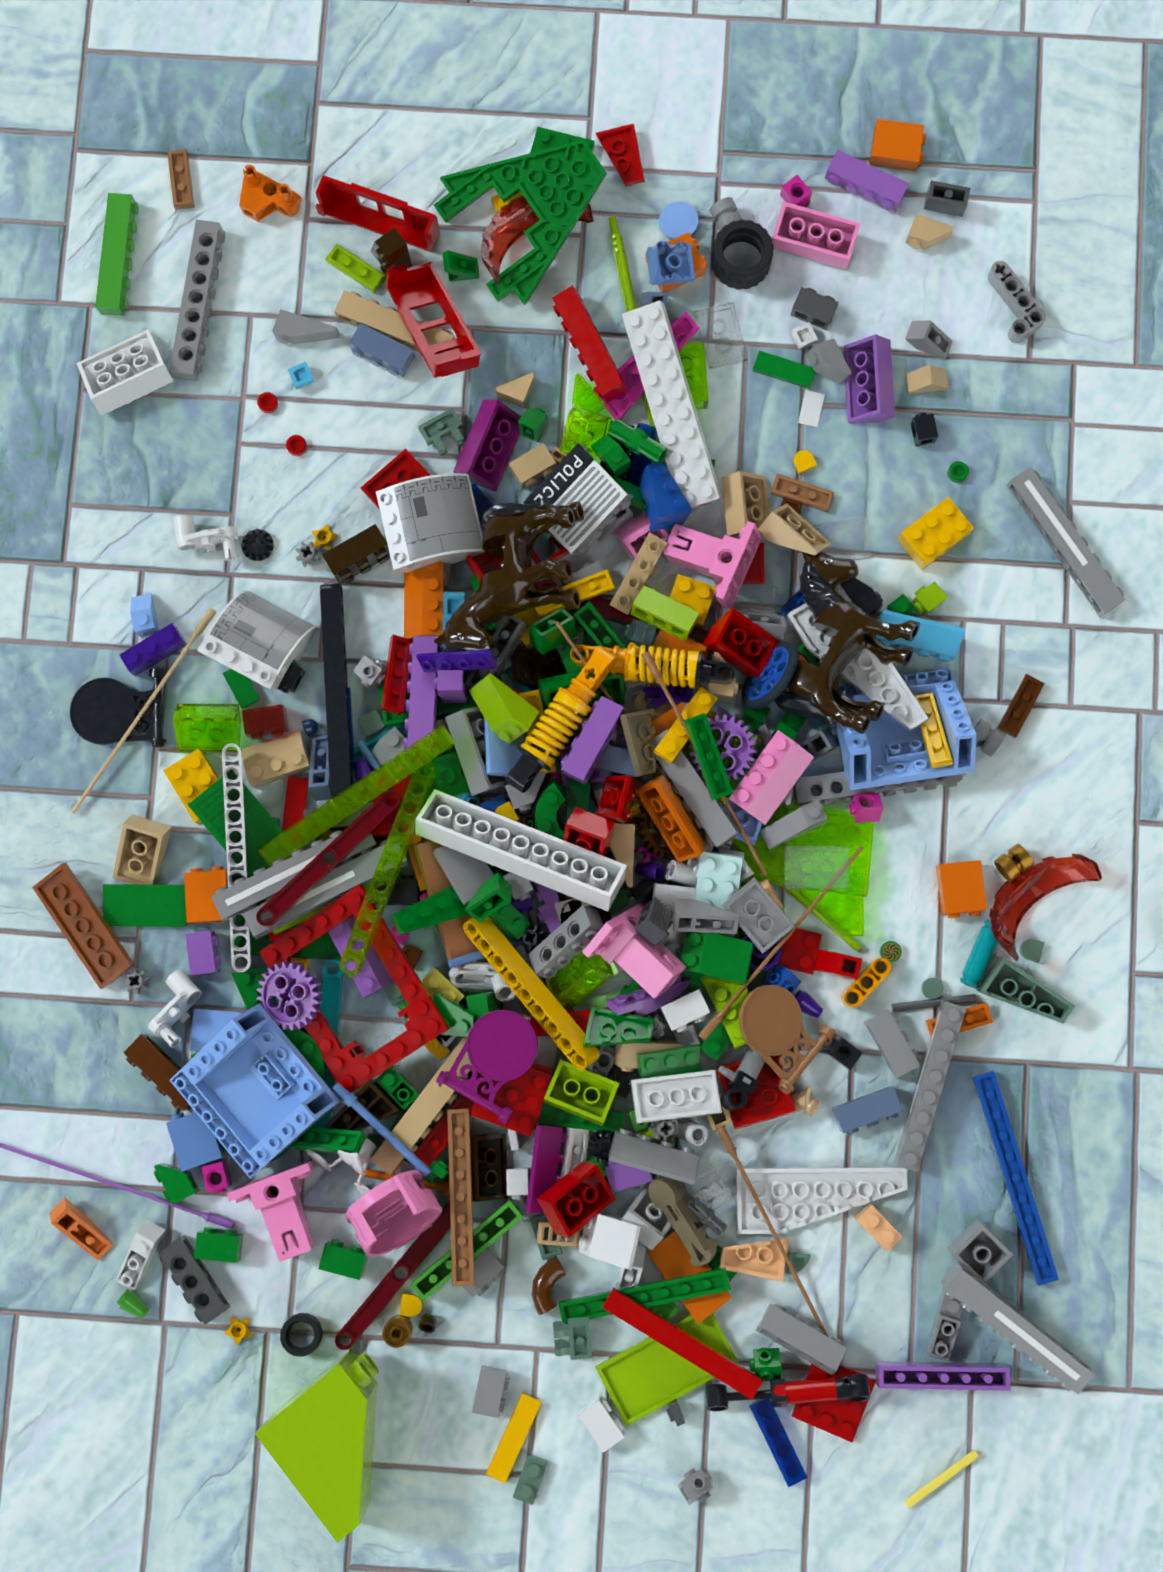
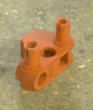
M253 165L245 166V169H243L244 178L239 204L244 215L259 222L274 211H278L288 217H292L299 212L302 198L292 191L287 184H280L256 171Z

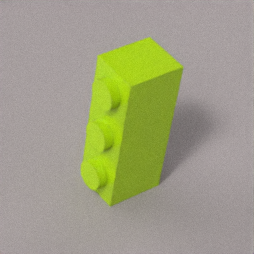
M643 586L630 613L685 642L699 616V612L695 611L692 607L685 606L674 598L667 597L656 589Z

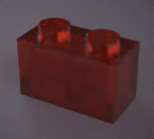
M283 704L242 710L244 733L251 740L263 739L264 735L270 734L272 737L283 736L284 732H289L286 707Z

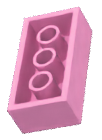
M783 201L772 237V244L775 250L847 270L861 223Z

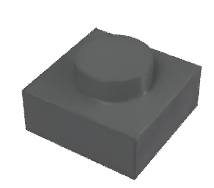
M677 1399L668 1403L669 1408L666 1411L670 1421H675L677 1427L685 1424V1419Z

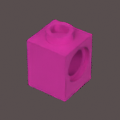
M798 175L781 187L780 196L785 202L805 208L811 202L812 191ZM799 193L801 197H795L793 194Z
M879 792L854 794L853 801L849 804V811L853 815L855 823L880 821L883 805Z
M226 1160L201 1167L207 1192L213 1191L214 1194L226 1192V1187L232 1185ZM215 1172L219 1173L222 1177L220 1184L213 1181V1174Z

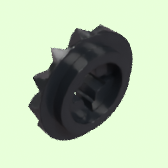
M256 529L248 531L243 536L241 547L247 558L253 561H262L271 555L274 542L271 535L265 530ZM258 538L259 542L263 544L256 551L255 547L250 544L255 543Z
M606 1129L594 1132L588 1140L590 1154L594 1155L597 1160L603 1159L607 1162L615 1132ZM608 1140V1148L602 1151L601 1145H604Z

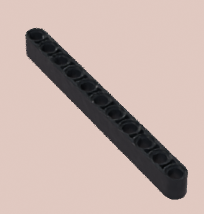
M341 583L320 585L330 795L332 800L353 799L343 591Z

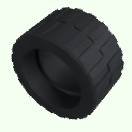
M744 219L732 221L722 227L714 240L711 259L712 269L720 282L730 288L741 290L755 287L765 279L770 270L774 250L772 238L768 231L759 223ZM746 242L753 245L759 251L761 259L754 266L739 268L730 264L724 257L723 252L726 247L733 243Z

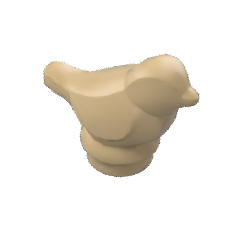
M811 1085L807 1089L791 1095L796 1112L803 1111L804 1114L810 1116L816 1112L820 1104L816 1097L811 1096Z

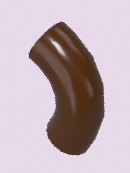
M557 1256L541 1266L533 1280L531 1296L538 1315H542L557 1306L553 1296V1287L556 1281L566 1275Z

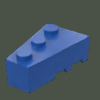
M664 462L647 465L638 482L642 499L647 507L645 512L650 520V532L671 528L675 524L683 525L692 512L691 506Z

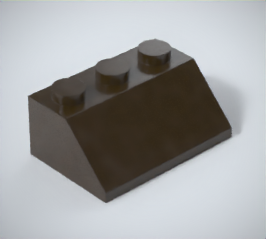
M506 1133L470 1135L472 1202L508 1198Z

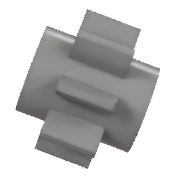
M312 541L309 544L302 542L300 549H295L299 553L296 560H303L302 565L304 567L307 564H311L314 567V562L321 560L317 555L320 549L319 547L314 548ZM311 551L312 555H307V557H305L304 554H308Z
M133 968V973H125L127 979L123 981V984L129 986L128 992L135 989V993L140 994V989L148 990L146 984L151 979L146 978V970L138 973V969ZM134 977H138L139 985H135Z
M651 1013L646 1017L654 1019L651 1040L654 1038L659 1040L668 1032L665 1029L668 1024L661 1015L656 1014L653 1016Z
M672 1119L655 1121L651 1123L648 1129L654 1132L653 1138L658 1139L660 1137L661 1140L666 1141L667 1137H674L673 1131L677 1125L671 1123Z

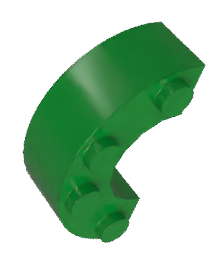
M556 777L547 783L539 796L535 812V822L537 830L563 840L565 825L560 821L558 808L566 800L567 793Z

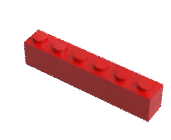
M572 285L552 297L555 303L553 309L558 317H562L563 322H561V325L566 333H570L571 338L569 340L573 348H578L580 354L577 356L583 366L586 364L588 368L586 374L591 382H595L596 387H594V390L598 397H603L608 403L627 392L628 388L577 290Z

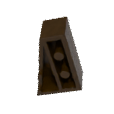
M371 1079L355 1094L358 1097L357 1100L380 1122L402 1111L403 1109L375 1081L376 1079ZM346 1104L325 1125L328 1129L363 1131L371 1127L352 1107L349 1108Z

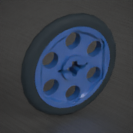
M791 642L778 643L761 675L746 677L741 694L745 707L752 710L764 708L785 690L798 665L799 653L795 644Z

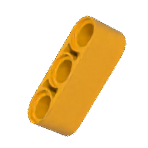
M877 958L871 961L859 974L858 979L854 980L842 993V1003L850 1008L859 1006L891 971L890 962L886 958ZM877 962L884 963L885 971L883 973L876 971L875 965ZM863 977H868L871 980V986L868 989L861 985ZM850 992L855 993L857 996V1001L854 1004H850L847 1001V995Z

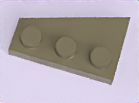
M654 708L620 715L635 777L656 772L655 747L652 745V735L655 734V726H652L651 716H654Z

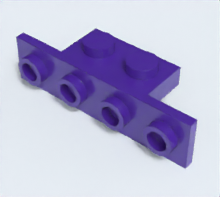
M491 650L421 653L416 656L424 672L492 669L498 666Z

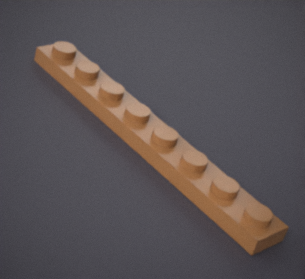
M470 1109L447 1110L452 1286L475 1285Z

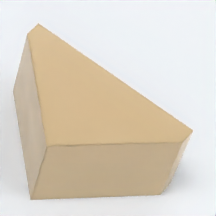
M927 365L906 373L908 394L949 389L946 369Z
M533 372L496 387L497 397L524 408L535 383Z

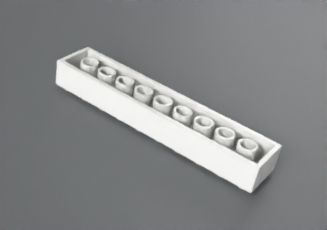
M659 300L623 313V321L661 445L668 449L665 457L668 470L692 509L723 500L664 303Z
M436 789L433 790L416 818V835L605 911H609L625 881L627 869L625 864Z

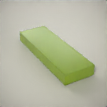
M338 244L334 246L325 259L327 263L374 294L386 279L384 274Z

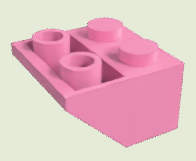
M645 511L613 532L632 561H634L650 532L649 527L651 524ZM665 529L650 532L666 542L669 538Z

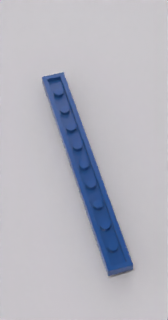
M990 1071L973 1076L972 1078L1036 1284L1040 1286L1057 1281L1059 1278L995 1072Z

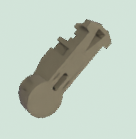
M660 1175L649 1184V1197L652 1203L664 1212L692 1257L689 1260L691 1264L702 1267L714 1258L718 1241L717 1239L711 1240L710 1237L706 1238L707 1232L705 1229L709 1226L702 1224L699 1220L700 1218L687 1207L688 1203L693 1200V1197L687 1192L685 1183Z

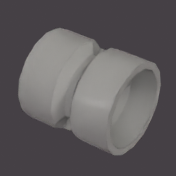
M726 197L715 202L709 209L714 221H718L717 228L719 231L732 221L743 220L739 212H736L737 206L732 197Z
M980 719L974 727L976 747L981 746V751L991 757L1003 742L1006 734L997 728L991 729V724L983 719Z

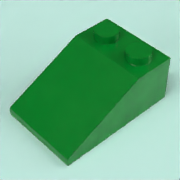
M686 932L681 962L686 966V969L682 973L687 976L746 985L754 943L716 933Z

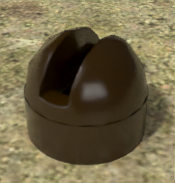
M423 1315L419 1321V1329L425 1333L434 1332L436 1328V1318L434 1315Z

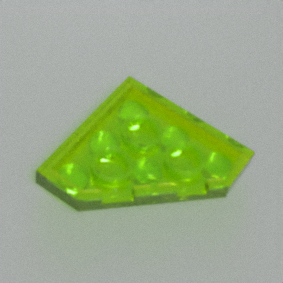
M800 872V895L811 905L837 873ZM843 873L814 907L841 936H864L863 873Z

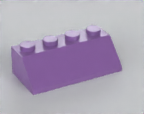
M875 334L844 345V359L852 373L846 379L848 423H879L895 418L891 340Z
M354 915L328 932L363 998H367L394 982Z

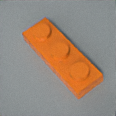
M987 1002L966 1008L959 1033L993 1023ZM937 1017L925 1020L930 1038Z

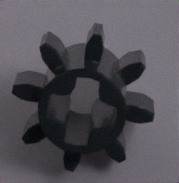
M541 925L528 926L527 931L523 933L524 941L522 944L529 945L528 950H533L547 938L546 934L548 932L542 931Z

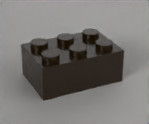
M376 524L322 554L336 580L341 584L350 583L356 575L360 573L365 574L372 569V566L377 563L383 564L390 559L388 544Z

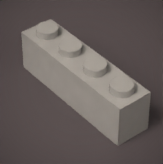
M770 1304L767 1307L756 1328L757 1332L830 1375L837 1371L847 1350L843 1346L842 1341L834 1337H827L824 1335L823 1330L815 1326L810 1327L805 1324L804 1319L797 1315L791 1316L786 1313L784 1307L778 1304Z

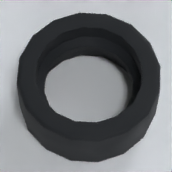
M308 1313L295 1314L284 1323L281 1329L280 1340L282 1347L293 1356L303 1357L309 1355L319 1346L323 1330L315 1316ZM298 1322L308 1323L314 1331L312 1343L303 1348L293 1345L289 1338L291 1327Z

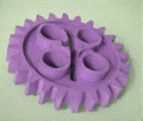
M724 714L722 720L719 715H715V721L712 718H707L712 733L716 730L721 732V738L715 742L729 782H731V776L735 780H739L738 773L746 775L744 768L751 769L749 761H756L751 756L753 753H758L757 750L752 749V746L757 744V742L751 741L755 734L747 733L750 726L742 727L744 721L740 720L736 723L737 717L732 716L730 721L729 716ZM735 737H739L741 740V744L737 748H734L732 745ZM720 746H724L725 748H727V751L722 752V750L719 749ZM695 751L691 752L689 756L696 757ZM731 756L734 763L732 767L727 768L725 760ZM697 757L692 761V764H699ZM700 766L697 767L696 771H701Z
M289 961L280 962L269 967L268 972L262 974L265 979L259 980V984L262 987L256 990L261 993V996L257 997V1000L263 1002L261 1006L265 1008V1011L275 1020L278 1026L282 1025L283 1030L288 1028L290 1030L300 1029L310 1024L311 1019L317 1017L315 1012L321 1010L317 1004L323 1002L322 999L318 998V995L322 994L323 991L317 990L321 983L314 982L317 976H310L311 969L304 970V964L297 966L296 961L291 963ZM283 978L286 980V985L283 983ZM300 986L304 990V995L300 991ZM275 997L278 998L279 1004L276 1002ZM293 1006H295L297 1013L294 1012Z

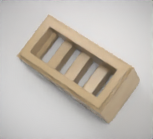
M539 1221L536 1244L579 1247L581 1229L574 1234L573 1242L569 1241V1238L566 1237L565 1241H562L560 1235H557L556 1240H552L553 1229L550 1223ZM545 1227H549L548 1239H544Z

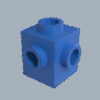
M779 963L763 982L764 985L781 986L792 994L801 983L791 971Z

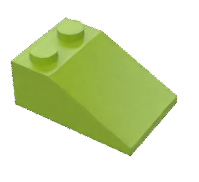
M491 673L469 690L492 731L508 744L528 731L539 713L536 708Z

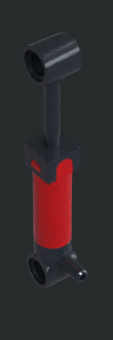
M852 1374L842 1378L786 1382L785 1379L769 1380L770 1390H758L752 1400L771 1399L773 1408L788 1407V1404L839 1400L866 1401L870 1399L868 1376L866 1374ZM724 1384L706 1386L708 1411H725L729 1408L728 1401L751 1400L739 1392H728L727 1386Z

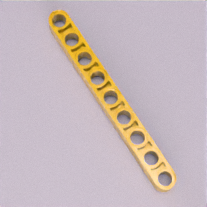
M488 917L480 923L474 918L466 921L463 925L465 934L570 1062L579 1070H584L599 1058V1051L596 1046L583 1047L586 1034Z

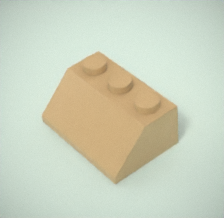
M743 471L721 477L727 536L740 539V531L742 527L746 526L747 521L755 523L757 528H759L770 514L766 477Z
M301 730L242 749L244 769L249 785L253 788L310 770V758Z

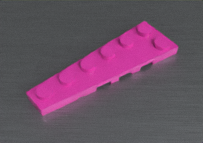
M687 312L671 324L679 352L699 330V327ZM634 356L618 368L628 388L627 392L607 403L603 397H598L594 389L592 390L615 420H621L645 392Z

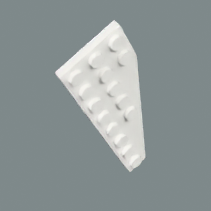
M841 585L835 588V591L843 599L851 602ZM805 603L789 612L787 618L807 649L821 659L829 649L831 637L822 633L813 625L815 620L813 613ZM863 649L841 674V677L871 701L883 702L884 711L909 731L928 721L929 718L892 663L888 665L882 664L869 650Z
M902 1167L744 1168L776 1234H781L808 1223L845 1212L854 1207L868 1204L877 1199L908 1190L907 1169ZM736 1168L737 1234H772L739 1168Z

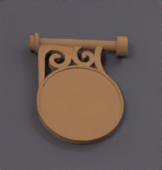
M764 985L757 987L747 995L740 1009L739 1026L743 1039L781 1078L778 1087L785 1094L792 1093L795 1090L793 1084L825 1043H832L837 1036L831 1027L823 1025L818 1032L820 1036L816 1042L812 1040L804 1030L802 1012L798 1001L791 992L781 986ZM808 1046H811L806 1055H802L799 1050L806 1051ZM777 1055H779V1057H778V1063H779V1065H780L782 1068H788V1067H790L789 1070L786 1071V1072L783 1071V1070L773 1061V1059H772L770 1056H777ZM788 1056L791 1061L785 1062V1057Z

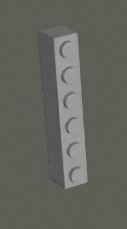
M668 729L652 739V745L655 748L669 731ZM683 748L671 764L655 754V758L661 764L659 769L665 777H670L673 782L671 787L677 794L680 793L684 798L682 803L689 812L692 810L696 816L694 821L700 829H705L708 834L706 838L712 846L715 845L721 848L741 834L719 800H711L703 776L700 772L696 771V766L692 764V760Z

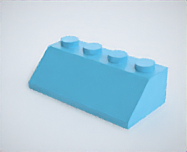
M883 610L878 620L892 624L913 620L920 622V628L913 641L903 638L888 641L877 634H874V637L887 647L898 648L907 645L913 647L914 652H917L918 656L938 657L937 660L950 662V660L953 661L957 656L965 629Z

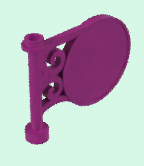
M495 1010L483 1015L472 1026L467 1041L450 1071H441L435 1082L438 1083L439 1087L444 1084L498 1115V1121L505 1125L514 1109L507 1105L503 1109L494 1103V1099L503 1084L520 1077L532 1066L538 1050L537 1035L533 1026L522 1015L510 1010ZM467 1052L471 1064L463 1065L460 1069V1074L466 1078L469 1075L465 1073V1070L470 1069L472 1077L469 1080H461L457 1076V1069ZM478 1072H479L481 1075H483L484 1077H480V1078L477 1079V1077H478ZM493 1080H494V1081H499V1082L494 1086ZM483 1081L488 1082L490 1085L489 1089H486V1085L481 1087L483 1093H490L489 1100L478 1094V1086Z

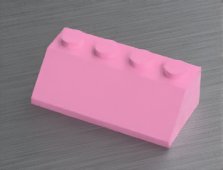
M778 730L729 799L766 825L814 759V756Z

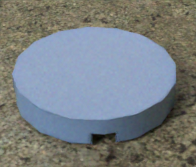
M681 201L672 202L661 211L659 227L669 240H673L688 232L692 236L697 231L699 223L698 214L688 203Z

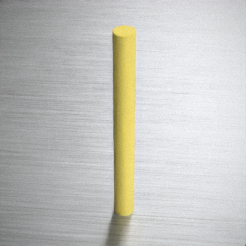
M972 1450L906 1499L905 1503L909 1508L913 1507L979 1458V1455L975 1450Z

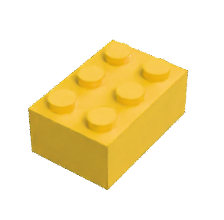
M948 496L903 530L897 540L920 569L923 570L970 535L974 527Z
M198 748L163 771L193 821L201 825L203 823L187 804L220 778L205 753Z

